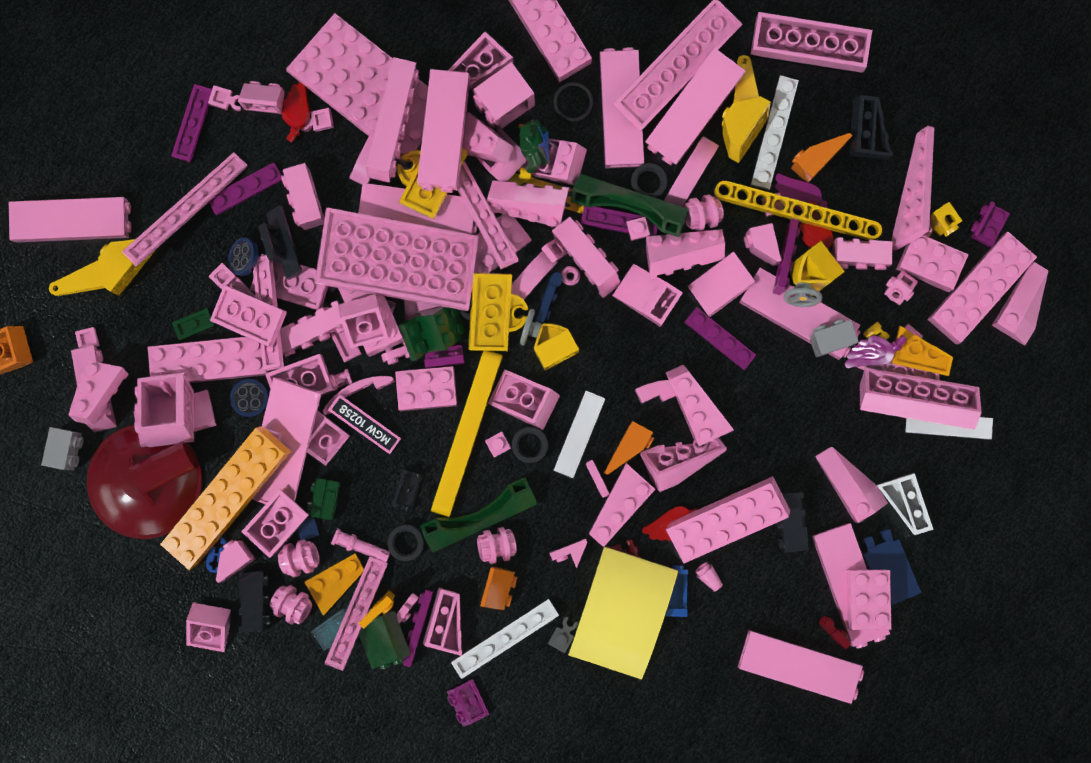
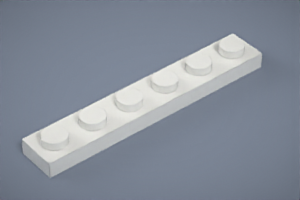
M784 76L779 77L750 186L770 190L799 80Z
M548 599L451 663L462 679L558 617L559 614Z

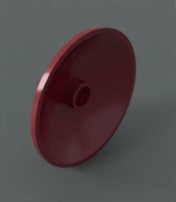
M131 425L116 431L106 438L94 453L87 473L88 496L95 513L105 525L115 532L137 539L164 536L172 531L201 495L202 470L200 462L188 442L181 441L171 445L141 447L138 433L135 431V425Z

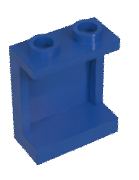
M672 565V569L678 570V574L665 616L687 617L688 570L684 569V566Z

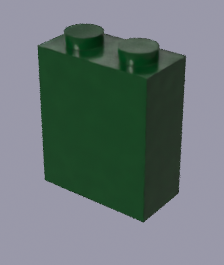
M395 611L376 617L364 629L361 627L359 636L372 669L380 667L381 670L392 666V662L393 665L400 664L405 661L404 657L411 655Z

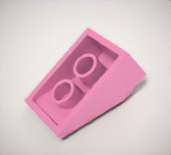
M504 369L488 404L543 430L560 395L548 387Z
M279 489L241 532L271 558L290 539L308 517V514L286 493Z

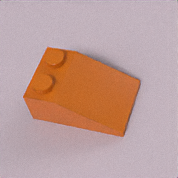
M848 133L809 147L806 151L802 149L792 160L794 165L791 169L805 182L809 183L848 142L852 135Z
M6 326L0 329V374L33 363L23 326Z
M632 421L604 474L608 475L644 450V448L648 449L654 439L651 437L653 432Z
M492 566L480 606L504 610L505 606L509 607L512 595H509L510 588H515L517 577L514 576L515 572Z

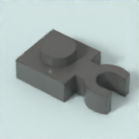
M567 616L563 620V628L557 627L548 642L549 645L563 653L566 652L574 635L570 634V631L574 630L578 624L575 621L573 626H568L566 622L569 617Z

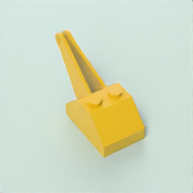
M746 55L740 56L737 60V65L744 69L746 73L735 86L734 103L730 108L727 107L722 115L724 118L722 122L723 137L728 156L737 163L741 161L767 122L770 109V101L758 95L751 60Z
M135 239L110 242L109 245L106 244L100 250L101 255L98 257V261L52 282L49 285V291L55 296H62L106 288L119 296L155 251L136 267L123 254V250Z

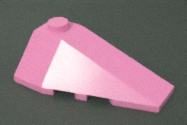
M1033 261L1023 273L992 326L1023 345H1026L1036 328L1048 275L1047 269Z
M719 438L701 446H698L694 440L693 443L682 445V442H678L676 446L671 447L659 445L641 452V457L650 480L658 491L661 492L678 485L724 453L727 447Z
M833 447L815 456L854 523L861 522L888 504L878 486Z

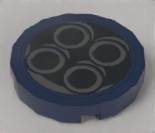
M238 239L229 251L228 266L230 271L236 275L246 276L250 274L252 267H255L259 256L258 247L252 239Z
M253 379L241 380L233 387L230 394L231 406L235 412L246 417H254L261 414L266 409L269 399L265 386Z

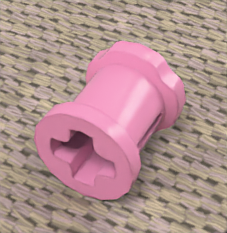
M348 369L336 375H329L335 391L342 386L353 383Z

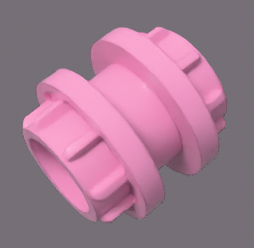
M710 194L703 195L701 202L697 198H691L684 206V208L689 209L686 225L696 231L704 230L705 224L710 228L717 227L724 217L720 200L715 196L712 197Z
M504 527L497 528V534L493 535L490 530H485L483 535H479L477 538L479 555L484 562L496 563V557L502 556L504 561H508L510 556H514L516 553V542L510 529L505 530Z
M303 539L297 541L296 547L291 543L284 545L283 549L278 553V562L284 574L297 577L300 576L301 570L305 573L314 571V568L319 564V554L314 543Z
M292 585L279 587L271 599L270 607L274 610L273 614L279 618L285 614L287 623L300 624L309 615L312 603L309 600L308 594L301 592L296 595L297 590Z

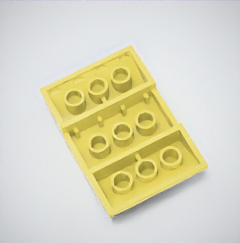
M604 546L568 655L642 679L663 623L678 570Z

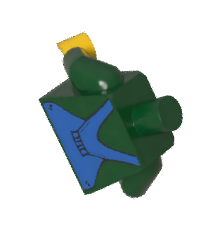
M532 119L526 124H519L520 150L529 163L526 168H520V179L530 180L531 173L540 165L549 164V130L543 127L538 119Z

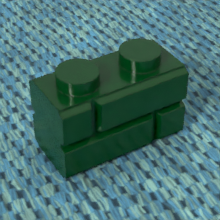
M316 478V482H312L311 493L314 494L312 501L309 500L307 512H310L309 516L334 520L341 482Z

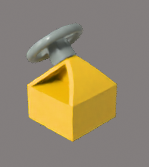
M822 241L793 262L790 275L796 286L785 292L783 298L786 303L796 307H811L819 304L823 298L819 291L845 272Z
M530 309L523 328L520 344L524 346L528 336L537 338L534 351L545 371L579 353V349L567 328L555 324L533 322L535 310Z

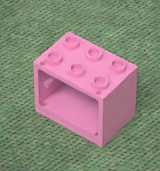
M512 62L474 88L475 95L473 98L475 99L476 108L481 114L485 113L488 125L492 129L496 128L497 131L500 128L503 129L535 106L534 92Z
M184 373L138 378L137 386H135V395L137 397V403L135 404V413L137 415L135 431L140 434L141 440L148 447L177 444L181 441L185 443L194 442V390Z

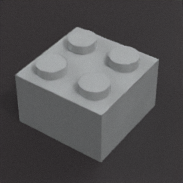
M845 318L835 321L828 328L826 325L816 327L812 330L813 333L809 335L816 357L858 343L852 321H845Z
M50 427L41 465L74 471L79 463L78 450L83 445L82 433Z

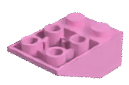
M549 139V164L540 165L531 175L562 184L575 185L581 173L587 149L578 143ZM526 161L521 167L526 168L529 163Z
M633 264L613 296L661 327L683 292L658 277L651 280L649 272Z

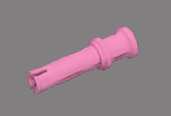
M337 528L331 543L332 545L337 544L345 547L347 551L355 550L387 562L390 551L361 541L354 534L349 535L341 532L339 528Z

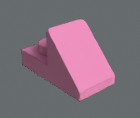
M586 539L551 552L552 561L556 559L557 562L568 559L567 555L571 554L577 568L587 544Z

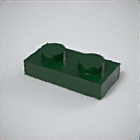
M208 308L172 322L179 341L215 327V323L210 321L212 316Z

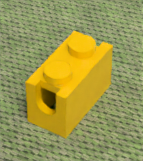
M950 202L930 214V223L938 237L942 234L945 237L957 230L959 228L957 224L962 222Z

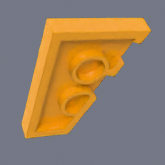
M899 326L897 339L903 335L907 338V341L901 346L902 349L900 351H896L891 364L949 376L953 357L909 332L904 327Z
M356 553L305 581L323 616L363 573L364 567Z
M389 590L373 605L358 624L364 629L381 612L383 614L387 613L393 607L395 595Z

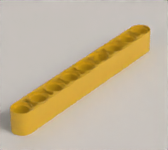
M729 181L719 182L714 189L715 197L719 200L788 219H796L802 223L857 238L874 240L882 233V227L876 221ZM719 187H727L728 194H720ZM739 191L745 192L747 199L740 200L737 193ZM762 196L765 199V205L757 204L756 197ZM776 201L783 203V210L775 208L774 204ZM799 206L802 209V215H795L793 208ZM813 211L820 213V220L817 221L812 218ZM832 216L839 219L837 226L832 225L830 222ZM850 221L856 222L858 226L856 231L849 228ZM869 226L875 228V236H871L868 233L867 229Z
M483 351L431 512L447 517L451 515L503 355Z

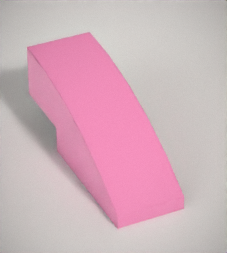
M669 380L650 383L635 389L641 404L657 396L660 397L662 402L675 396Z

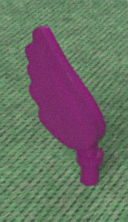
M781 174L775 176L778 182L775 188L780 192L781 196L806 203L813 200L817 206L828 208V203L823 201L821 191L815 185ZM799 206L794 207L796 211H802Z
M872 335L868 340L859 341L858 345L852 348V351L847 354L848 360L845 362L846 368L886 364L894 358L897 350L900 351L902 349L901 346L907 341V338L901 335L896 342L893 341L891 343L883 337Z

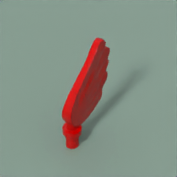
M301 82L291 87V91L288 92L287 98L283 101L284 109L281 112L283 120L291 126V132L286 138L291 143H293L297 135L301 134L299 132L300 129L304 128L310 119L307 87Z
M813 200L808 202L810 204L816 205ZM817 211L812 212V218L817 221L820 220V213ZM801 222L799 228L803 234L801 237L802 241L810 248L822 241L829 250L833 243L831 230Z
M684 506L674 507L652 523L643 527L642 532L649 534L652 540L672 541L666 531L669 522L698 509L690 510Z

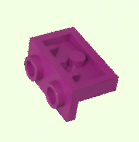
M993 201L987 205L984 204L979 213L982 215L979 222L975 221L970 230L973 232L971 238L990 248L994 245L1010 214L995 206Z
M462 345L451 346L443 351L428 352L425 354V368L465 364Z
M473 679L447 691L449 703L454 706L457 712V720L463 726L470 725L489 715Z

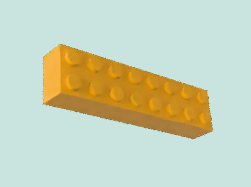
M264 426L255 428L160 545L188 570L196 567L287 458L291 450Z

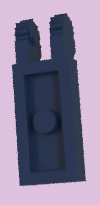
M554 272L550 276L534 322L544 323V320L548 321L551 310H548L550 303H554L557 296L555 289L561 285V280H563L559 272Z

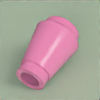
M705 562L695 571L697 577L713 591H717L722 587L723 584L712 565Z

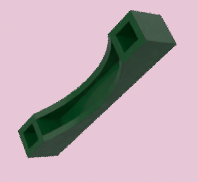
M583 174L579 175L571 196V202L588 208L612 206L631 210L650 220L661 232L676 237L680 236L684 228L689 210Z
M524 477L507 485L493 502L477 512L455 518L437 517L420 525L433 553L537 505V501Z

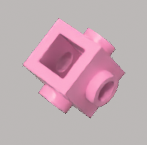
M902 270L896 278L893 276L886 284L888 288L884 294L891 301L900 305L904 300L908 301L914 294L912 290L918 281Z

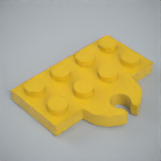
M463 148L460 168L468 154V151ZM409 151L401 159L404 162H412L413 167L405 170L402 165H397L398 176L401 182L407 186L399 200V204L434 220L447 193L442 192L441 189L433 188V191H426L419 187L417 180L421 151Z
M473 273L469 350L508 351L509 332L516 331L525 324L527 316L522 315L518 318L514 316L515 309L522 308L523 310H528V306L521 297L511 293L512 274Z

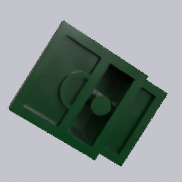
M443 306L421 310L398 325L411 361L418 360L428 352L447 350L467 335L459 310Z

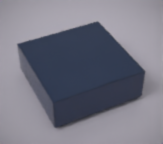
M315 517L304 520L297 529L301 540H307L320 535Z

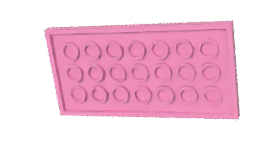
M334 13L286 70L365 134L372 138L374 137L393 58ZM421 80L418 81L417 88L413 87L415 88L413 105H409V121L404 123L406 124L404 141H400L401 154L398 160L403 164H406V162L401 157L409 151L418 150L422 145L428 86Z
M326 208L315 284L468 311L479 236Z

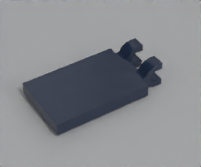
M884 529L880 531L884 540L881 544L875 546L872 536L862 539L867 549V552L862 554L869 570H890L891 605H894L920 594L921 591L900 540L896 539L893 541L890 529Z

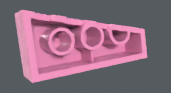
M484 32L448 71L469 73L470 91L509 63H513V57Z
M492 181L487 203L494 213H502L511 217L557 227L562 221L569 187H562V190L553 189V186L545 185V188H536L534 184L518 186L515 182Z
M569 217L552 230L554 237L564 247L568 255L574 257V262L580 270L585 271L584 273L591 284L597 285L599 294L604 298L620 285L617 275L618 269L613 262H607L605 259L607 256L601 248L597 249L593 245L595 243L593 238L581 231L583 230L582 225L577 220L573 221Z
M723 230L681 233L679 237L670 234L647 236L646 253L650 279H656L657 275L664 273L666 275L673 274L674 270L681 268L688 270L696 264L702 266L723 260L725 258Z
M336 300L331 303V308L322 307L316 310L315 316H305L297 321L298 324L291 323L281 328L283 356L285 358L290 357L296 353L295 350L301 347L303 350L313 346L312 342L320 340V342L325 341L331 337L330 334L337 331L338 334L344 332L338 305L341 303Z
M94 345L71 350L77 386L85 360L98 363L103 361L101 350H98ZM111 399L94 425L86 424L94 432L117 427Z
M684 365L666 372L691 434L698 446L734 430Z
M627 463L589 532L603 547L655 490Z

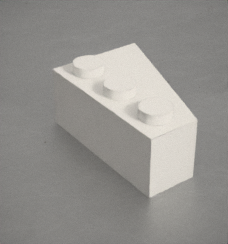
M914 473L877 484L878 488L914 535L933 530Z

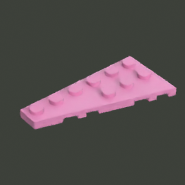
M930 126L919 131L915 138L891 240L892 250L894 251L929 231L934 128Z

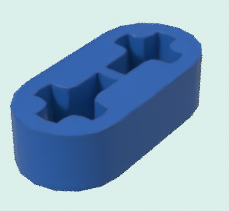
M220 537L219 540L223 546L228 543L224 537ZM213 546L208 551L206 567L210 572L217 573L218 567L215 570L211 562L215 561V557L218 556L217 562L219 563L220 552L224 550V547L219 548L218 553H216V546Z

